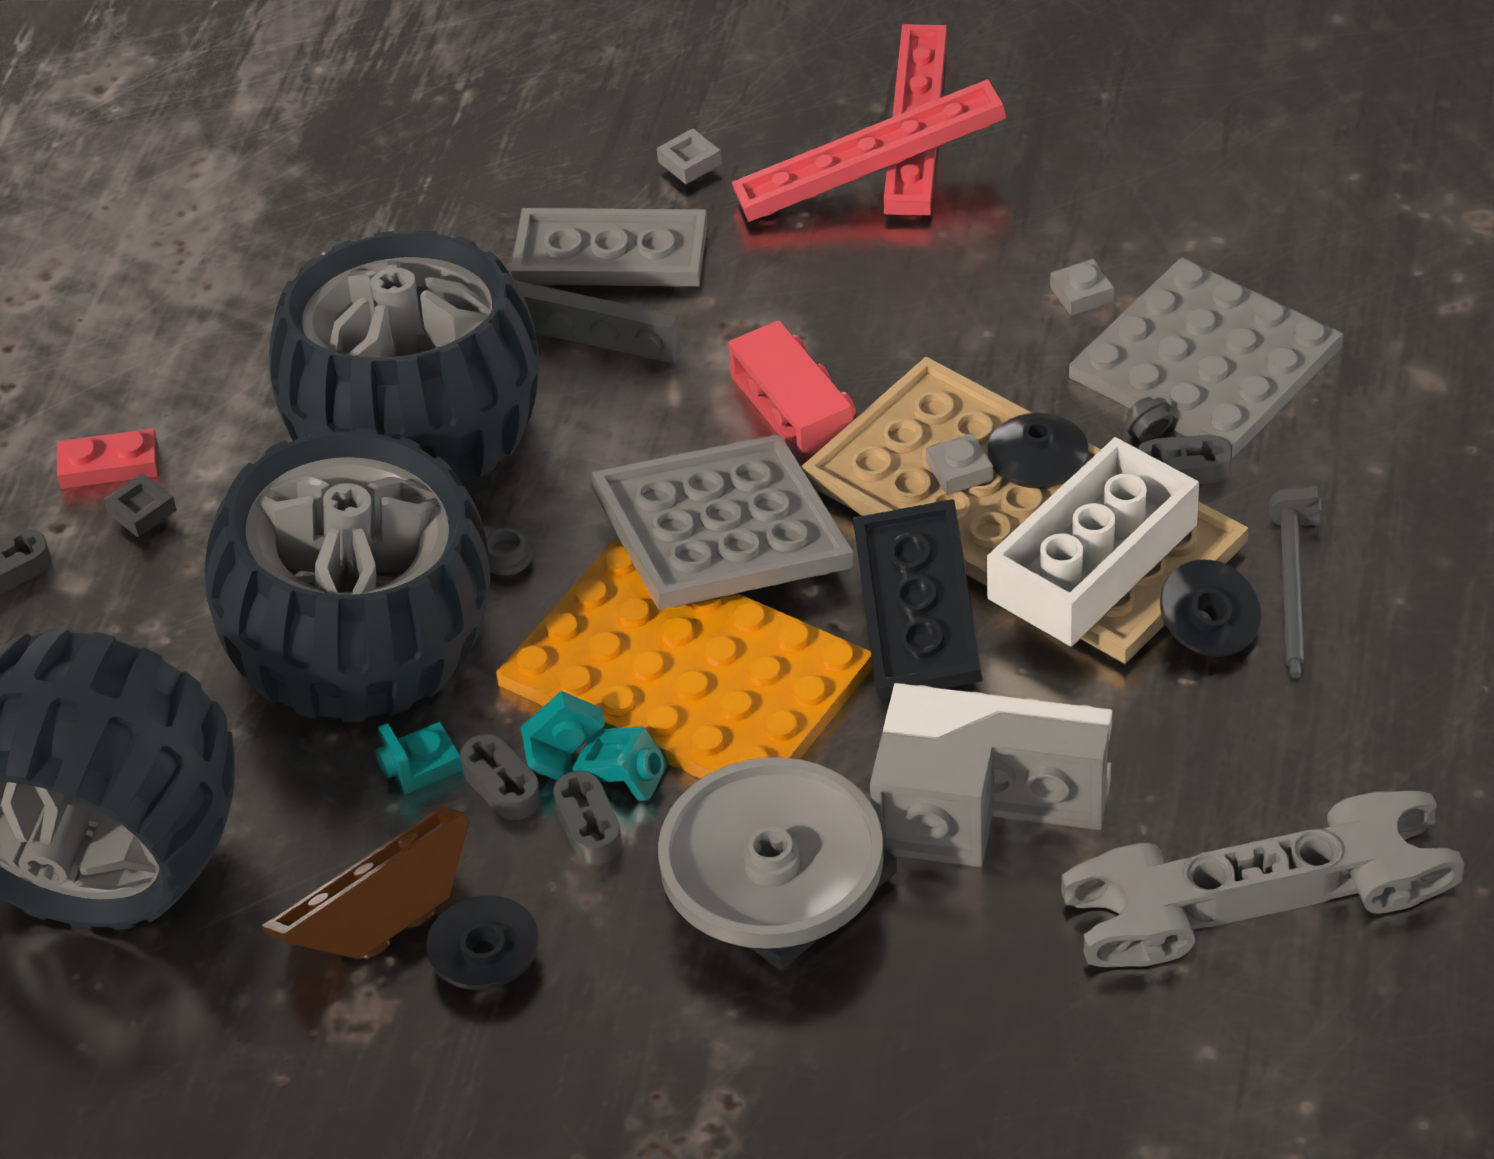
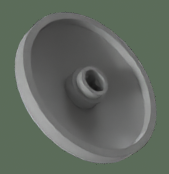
M779 757L751 759L720 768L694 783L671 807L662 825L658 841L661 880L665 892L676 910L690 924L711 937L738 946L763 949L783 948L808 943L822 938L848 923L872 897L879 883L884 861L881 824L873 805L865 794L854 783L832 769L805 760Z

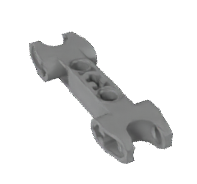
M1376 791L1353 796L1335 804L1328 812L1327 823L1329 827L1305 830L1227 847L1181 860L1165 863L1160 848L1151 843H1137L1115 848L1080 863L1062 874L1061 892L1066 905L1077 908H1107L1119 914L1108 921L1095 925L1084 934L1083 952L1089 965L1099 967L1150 966L1180 958L1188 953L1195 943V936L1192 930L1198 928L1220 926L1319 904L1330 899L1359 893L1365 909L1371 913L1380 914L1411 908L1462 882L1465 863L1459 851L1449 848H1418L1405 841L1410 837L1423 833L1428 827L1435 824L1437 804L1432 794L1422 791ZM1420 809L1411 816L1401 817L1407 811ZM1444 869V871L1437 875L1424 877L1427 874ZM1096 879L1102 880L1087 887L1078 888L1084 882ZM1113 941H1121L1115 946L1109 948H1100L1102 945Z

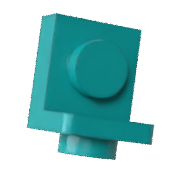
M561 690L520 727L528 767L540 775L548 776L557 781L561 776L574 772L572 770L571 754L605 725L602 708Z
M440 722L397 739L388 723L378 727L381 747L374 750L378 765L386 779L395 777L404 795L463 771L460 755Z
M644 726L600 729L588 739L572 770L574 772H589L596 776L600 782L624 781L638 801L650 800L668 767V760Z

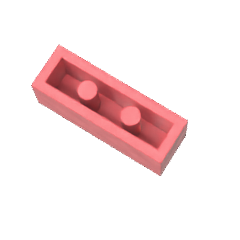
M779 320L728 341L731 378L773 429L782 436L787 446L802 464L806 463L856 419V408L851 397L846 392L841 393L835 387L824 365L821 363L816 364L807 354L805 345L798 335L792 336Z

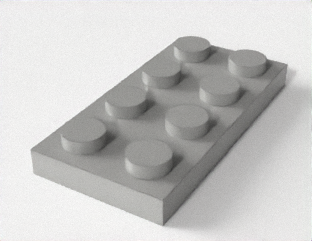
M522 208L510 270L513 280L534 285L699 286L708 224L706 209Z

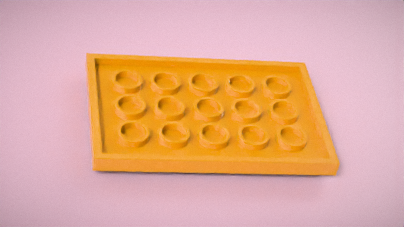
M613 540L496 673L499 686L542 706H545L562 690L602 708L605 725L601 729L644 726L668 760L669 765L702 779L720 768L751 759L779 757L800 760L870 673L873 665L871 651L738 593L658 610L623 544Z

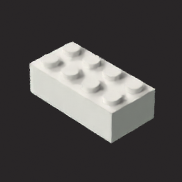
M1114 437L987 555L988 599L1072 647L1197 526L1199 481Z

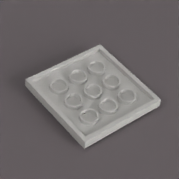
M1181 257L1069 364V378L1128 408H1131L1137 401L1145 397H1151L1152 399L1164 398L1170 405L1169 413L1173 417L1170 429L1184 436L1215 435L1223 438L1232 449L1231 459H1233L1342 348L1343 333Z
M780 434L591 472V488L658 610L853 568L854 551Z

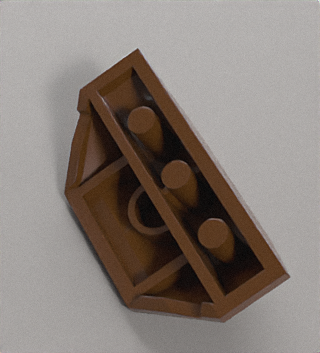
M443 806L437 807L389 842L277 917L275 916L263 924L262 927L266 935L289 944L356 959L370 958L381 953L390 945V938L406 927H416L428 921L435 913L434 908L449 899L469 824L465 813Z

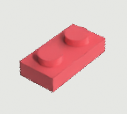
M154 428L57 441V478L61 489L133 480L142 473L148 478L159 476L158 441Z

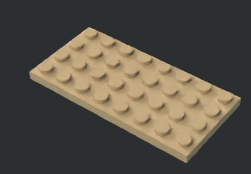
M924 357L801 466L814 489L862 516L954 499L958 514L966 573L986 586L987 555L1065 484L1049 488L1022 487L1006 481L993 469L992 481L946 495L926 463V448L973 434L988 457V442L995 429L1013 417L1032 412L928 357ZM1088 443L1087 462L1101 450ZM1198 501L1197 526L1080 639L1126 664L1165 625L1160 609V594L1169 575L1180 565L1193 560H1214L1226 564L1248 542L1249 528Z

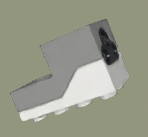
M894 683L870 781L871 804L881 824L883 849L893 856L982 867L993 817L1101 830L1111 780V763H1108V745L1112 729V710L1094 708L1088 705L1078 706L1039 701L1031 698L1021 699L988 695L980 692L931 688L925 685L915 686Z

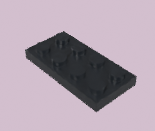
M954 499L853 517L874 680L879 700L891 698L894 683L915 686L925 685L931 688L942 689L983 681L958 514Z

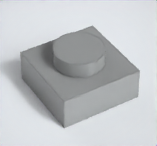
M693 128L657 148L658 162L685 184L722 164L721 150Z
M1094 259L1050 273V288L1071 316L1114 302V286Z
M973 434L926 448V463L946 495L993 480V465Z

